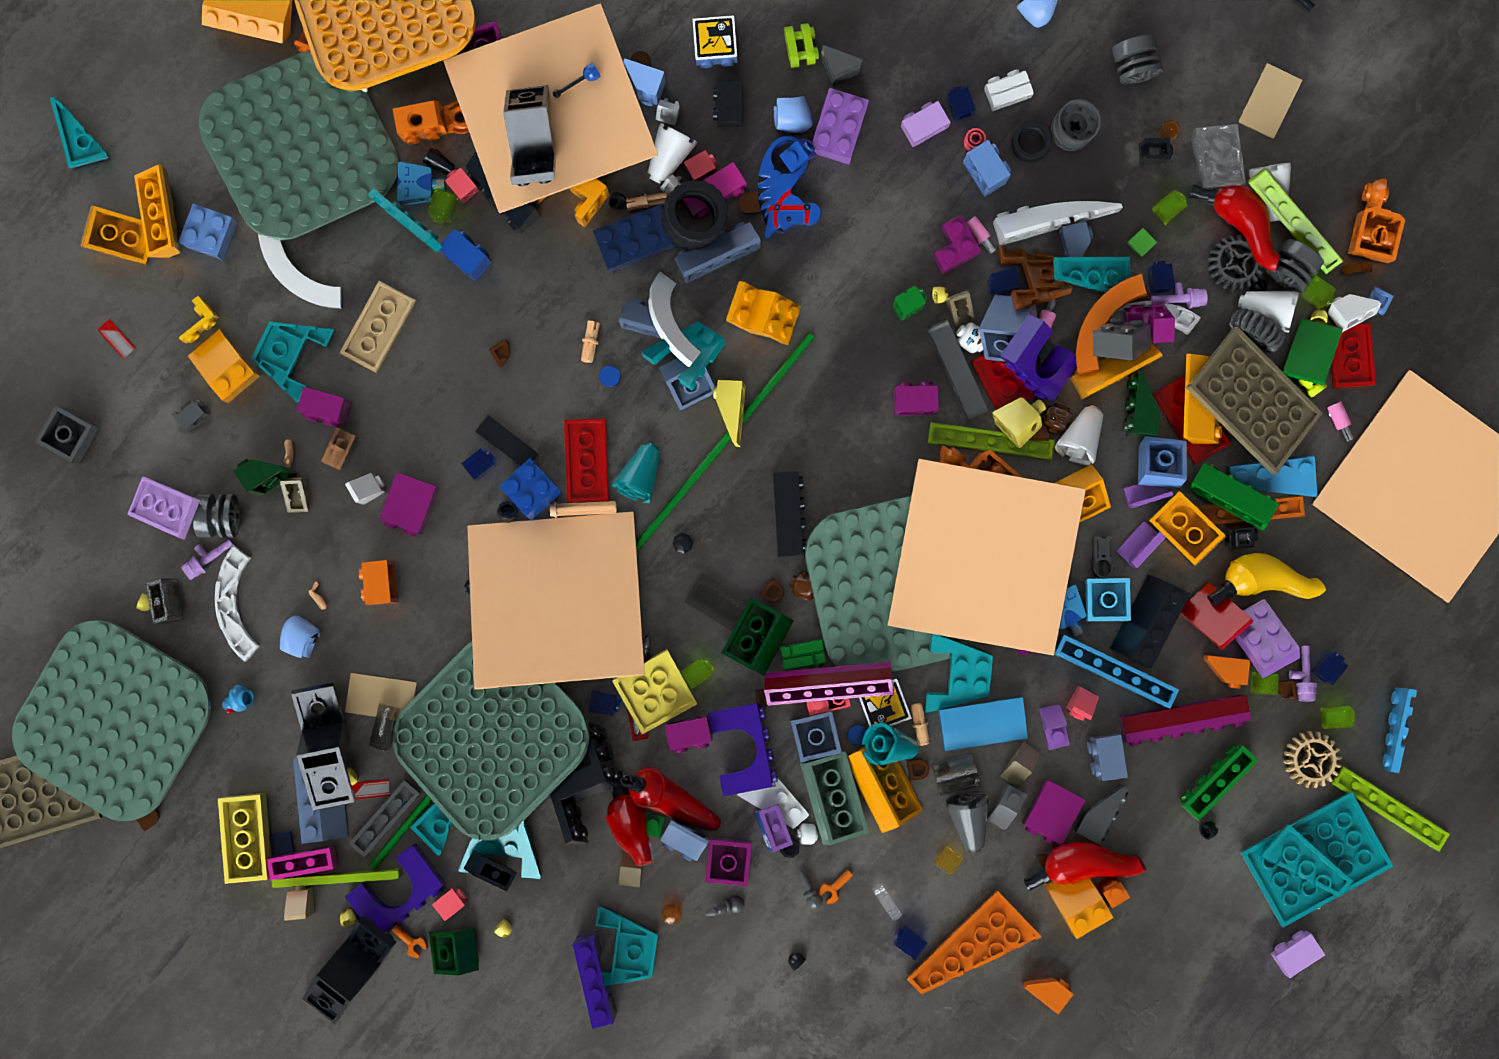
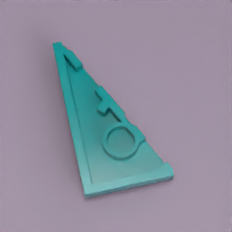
M50 97L68 167L72 169L109 158L108 153L58 98Z
M434 803L410 828L437 856H440L452 822Z

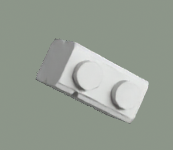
M1017 69L1007 74L1008 77L1000 79L997 76L988 80L984 91L992 111L1032 98L1034 93L1026 71L1019 72Z

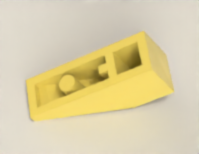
M718 380L717 386L714 387L713 391L714 399H716L732 442L736 447H741L746 385L743 381Z

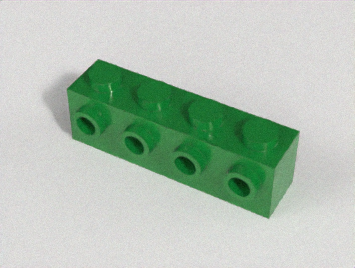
M1203 463L1189 488V491L1262 531L1265 530L1279 506V503L1273 497L1262 495L1254 487L1240 483L1234 476L1220 472L1216 466Z
M1243 745L1230 746L1225 752L1226 756L1221 761H1215L1210 767L1211 771L1206 776L1202 775L1195 782L1197 785L1192 790H1187L1181 796L1182 800L1179 804L1194 819L1199 821L1259 761Z

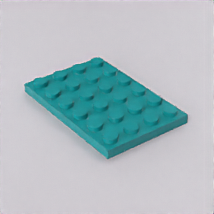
M1352 792L1345 793L1289 824L1353 881L1343 894L1393 867ZM1280 829L1244 849L1240 854L1280 926L1284 928L1338 897L1260 856L1262 851L1282 830Z

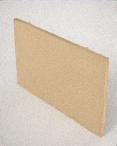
M1267 63L1238 122L1274 139L1302 80Z
M351 673L345 712L397 720L402 710L415 698L417 682Z

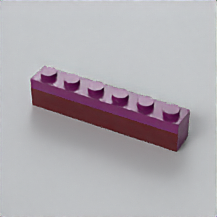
M882 662L765 673L764 692L767 706L894 695L892 663Z
M1241 694L1171 707V709L1164 708L1125 715L1118 718L1123 742L1133 746L1142 744V740L1150 739V742L1163 740L1162 736L1171 735V738H1178L1184 736V732L1189 731L1192 734L1204 733V729L1211 727L1212 731L1225 729V725L1233 724V727L1246 725L1245 721L1251 720L1247 695Z

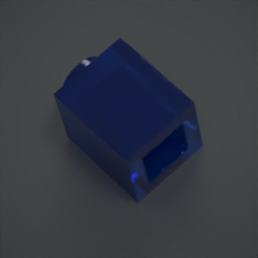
M958 86L951 89L946 100L954 122L974 115L976 108L968 87L962 88Z
M1165 261L1154 262L1153 266L1147 269L1150 294L1171 292L1175 289L1172 263L1166 264Z
M1015 267L993 273L987 281L990 293L993 292L994 295L1007 294L1013 290H1019L1021 287Z
M480 448L461 464L471 477L478 481L496 467V464L493 462L496 458L489 450L485 452L484 449Z
M1326 652L1312 669L1311 673L1325 684L1333 686L1347 669L1348 665L1344 663L1345 658L1337 652Z
M593 690L588 712L614 716L615 712L620 710L621 700L618 699V694Z
M906 925L903 929L900 927L893 936L895 939L893 941L894 945L914 960L917 959L927 945V941Z

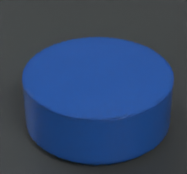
M606 366L600 371L599 379L604 386L614 387L620 381V373L614 366Z
M862 725L852 726L848 731L850 743L854 746H862L863 737L867 729Z

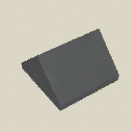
M823 45L821 62L832 86L860 74L863 59Z

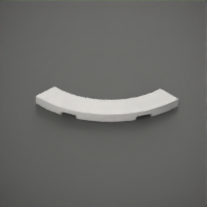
M258 234L264 259L282 285L310 303L328 308L342 309L341 287L323 285L307 278L288 259L282 240H274L273 238Z
M659 272L649 290L650 298L648 305L651 319L660 337L665 339L671 346L669 349L672 353L690 367L701 352L682 334L672 315L670 298L676 283L662 272Z
M1151 301L1129 303L1123 308L1121 307L1113 315L1112 319H1123L1124 308H1130L1131 305L1151 307ZM1161 303L1175 317V328L1186 335L1191 332L1201 318L1184 307Z
M233 545L222 562L218 580L216 581L215 609L220 629L223 631L228 644L244 662H247L260 645L254 641L244 627L239 614L237 594L241 575L251 557L239 547Z

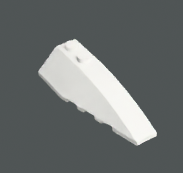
M1099 201L1054 203L1030 209L1029 206L1018 208L1016 213L1009 214V212H1003L998 214L997 218L993 221L999 245H1006L1058 230L1064 226L1119 212L1123 207L1120 203Z

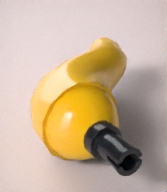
M1252 553L1231 561L1230 567L1225 574V581L1221 584L1220 588L1208 595L1207 598L1214 607L1235 594L1249 596L1270 590L1281 591L1298 598L1310 599L1323 594L1326 591V587L1318 578L1308 579L1276 557L1265 553Z

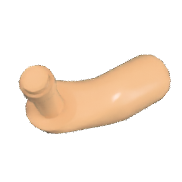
M286 440L284 442L286 450L284 463L289 468L293 462L294 447L291 440Z
M315 581L312 589L309 590V595L319 608L324 610L328 605L322 596L315 593L317 586H319V583Z

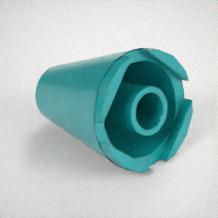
M652 443L642 444L615 478L612 487L617 486V492L632 500L637 501L638 498L644 499L643 503H649L652 499L661 454L658 451V447Z
M883 722L871 725L866 730L862 745H865L866 750L864 756L875 765H885L914 758L919 750L916 739Z

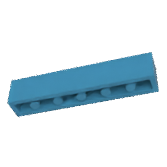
M1060 634L1054 655L1152 702L1171 709L1179 689L1066 635Z

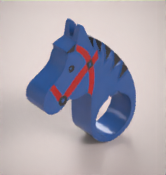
M784 136L775 140L765 153L761 163L758 193L761 213L766 223V239H769L775 232L785 234V231L793 226L816 225L821 219V210L818 205L814 203L804 204L800 198L792 194L806 173L809 160L799 170L790 174H781V172L775 170L772 164L773 155L780 146L793 144L799 140L792 136Z

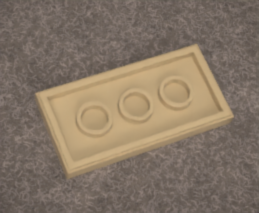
M378 281L340 354L378 373L416 300Z

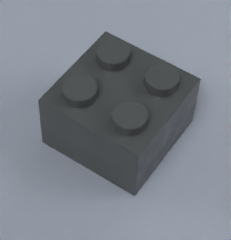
M1113 318L1110 322L1101 325L1100 328L1093 331V356L1134 360L1151 349V324H1143V321L1140 320L1124 322L1121 318Z
M55 405L35 442L72 463L80 464L100 428L73 412Z

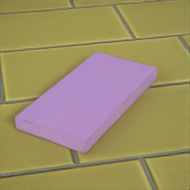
M143 476L127 515L185 540L200 500Z

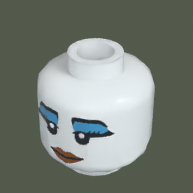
M972 322L965 326L961 325L956 332L959 346L969 353L981 352L983 347L979 326Z

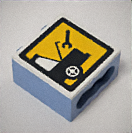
M734 15L693 19L696 66L711 68L715 64H721V66L728 67L732 66L733 63H737Z
M894 678V695L858 698L869 727L880 722L893 726L912 719L896 678Z

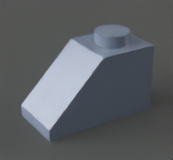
M1086 221L1064 226L1059 230L1065 257H1082L1091 242V238H1093L1092 229L1090 226H1087Z

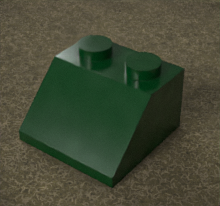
M461 927L429 932L434 974L459 976L479 970V957L474 928Z

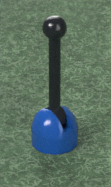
M593 62L584 68L583 76L560 90H554L553 96L559 98L561 93L584 79L595 81L601 76Z

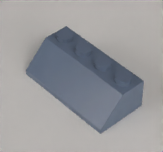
M741 222L733 227L734 230L728 233L722 231L706 247L690 251L684 249L677 253L678 256L675 257V262L685 283L687 284L760 249L761 240L751 223L745 224V222Z
M297 758L293 759L301 843L321 842L348 837L346 804L312 810ZM325 783L323 787L330 790L334 788V785L332 783Z

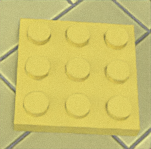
M667 649L644 661L645 675L612 678L613 684L642 734L697 705L693 694Z

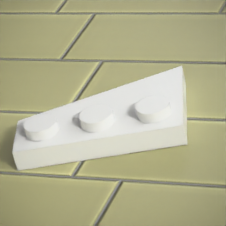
M779 778L778 782H775L776 787L737 794L761 810L779 804L785 824L793 829L809 816V813Z

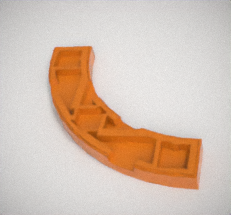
M1142 274L1128 278L1112 287L1094 304L1087 314L1077 340L1076 363L1079 375L1100 370L1098 356H1093V331L1100 328L1101 325L1108 323L1121 307L1123 308L1130 302L1147 296Z

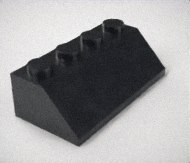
M475 152L465 166L469 171L467 176L474 184L478 182L482 186L480 191L487 199L491 197L494 200L477 152ZM531 203L500 213V215L505 213L509 218L506 221L514 231L518 229L521 233L540 218Z
M1148 574L1131 606V621L1123 622L1110 649L1146 668L1152 669L1190 593Z

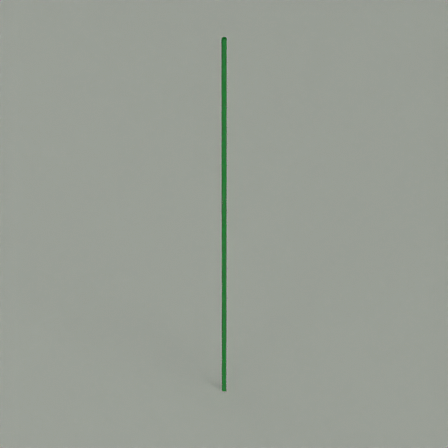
M808 333L747 406L743 414V424L815 337L812 334ZM728 431L637 539V552L731 440ZM428 795L423 798L370 862L369 866L372 869L376 870L433 801Z

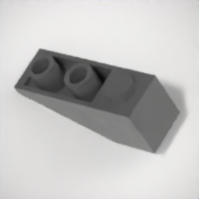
M1120 784L1083 811L1074 831L1100 844L1101 840L1105 841L1109 834L1108 827L1110 823L1115 822L1118 817L1119 811L1117 809L1120 803L1123 804L1128 797V787Z

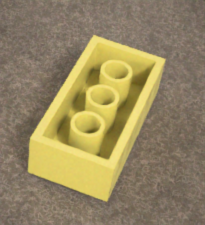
M266 793L219 798L218 807L225 884L268 880L270 875L267 859L271 858L272 855Z

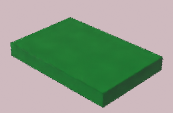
M1301 319L1283 373L1292 378L1324 386L1343 329Z

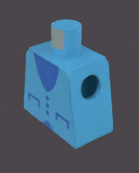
M398 162L397 201L400 205L433 201L434 191L446 190V179L435 178L434 170L430 167Z
M1072 584L1066 589L1059 630L1068 627L1072 636L1076 637L1084 632L1079 620L1087 615L1075 584Z

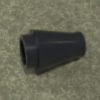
M430 148L423 160V163L427 164L426 167L446 173L447 175L455 167V164L449 161L438 149Z

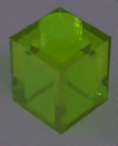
M435 189L427 213L435 222L442 224L444 221L451 222L458 199L454 194Z
M1173 190L1156 204L1152 210L1166 225L1188 206L1186 203L1187 199L1181 192Z
M1315 275L1311 278V283L1306 285L1307 289L1305 292L1298 296L1318 309L1325 306L1328 307L1335 298L1333 294L1336 288Z
M700 658L680 673L690 688L693 689L713 675L711 671L714 668L708 659L703 660Z
M1252 672L1250 692L1278 695L1279 674L1272 673L1262 678L1259 672Z
M1351 706L1320 707L1322 728L1339 729L1353 727L1355 713L1354 710H1351Z

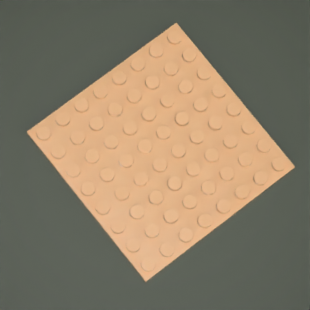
M601 3L443 60L499 214L658 156ZM593 62L601 76L595 81L584 79L561 93L559 98L553 96L554 90H560L583 76L584 68ZM548 85V109L556 151L555 180L545 184L533 182L527 186L511 185L512 158L503 113L506 90Z
M1408 370L1312 502V505L1438 597L1449 603L1499 534V434L1414 372Z
M918 459L887 625L1054 656L1086 489Z
M634 511L467 526L474 689L645 675Z

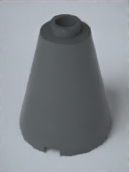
M965 792L966 796L959 797V794H955L946 800L948 811L963 848L968 850L969 853H977L981 851L985 844L988 796L986 797V794L983 792Z

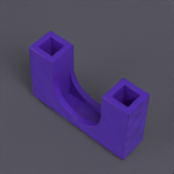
M1028 314L1000 357L1006 362L1005 366L1009 370L1016 372L1014 374L1015 377L1025 382L1024 386L1029 390L1034 391L1033 395L1042 401L1047 399L1054 402L1077 368L1076 355L1072 351L1056 345L1044 364L1036 370L1038 354L1053 333V330L1043 320Z
M755 703L709 712L708 716L712 734L738 729L743 730L752 736L757 747L756 758L749 768L740 772L719 775L723 796L776 787L775 782H778L777 772L775 769H772L771 761H774L772 749L768 748L767 740H770L768 728H765L763 721L766 719L765 708L761 707V704Z
M416 843L396 857L412 882V894L405 904L390 906L383 903L366 881L345 896L360 918L364 916L367 919L373 920L377 927L384 932L389 933L393 929L391 925L396 921L402 923L410 916L408 912L413 908L417 911L427 903L425 901L427 897L432 895L434 898L443 891L442 886L446 883Z
M598 931L577 936L573 943V949L592 1029L611 1025L614 1023L617 1012L612 993H607L600 959L602 948Z

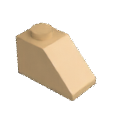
M293 886V889L287 892L284 921L305 919L315 913L313 887Z

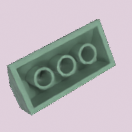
M846 751L800 763L823 845H833L869 833Z

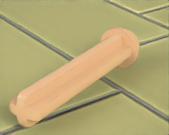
M615 501L560 504L554 502V504H550V516L555 518L557 516L612 514L617 512Z

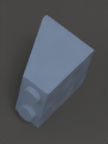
M994 295L979 327L986 360L1004 361L1000 355L1028 314L1037 317L1036 305L1015 310L1011 296Z

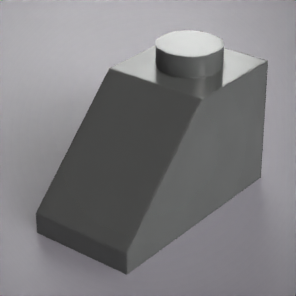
M1006 783L987 821L1006 830L1019 813L1028 795Z

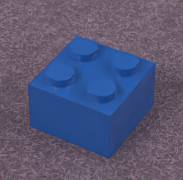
M453 229L440 244L443 246L440 251L476 282L491 264V261L488 259L490 255L478 243L474 246V241L463 230L458 232Z
M531 458L499 486L530 520L539 515L562 493Z

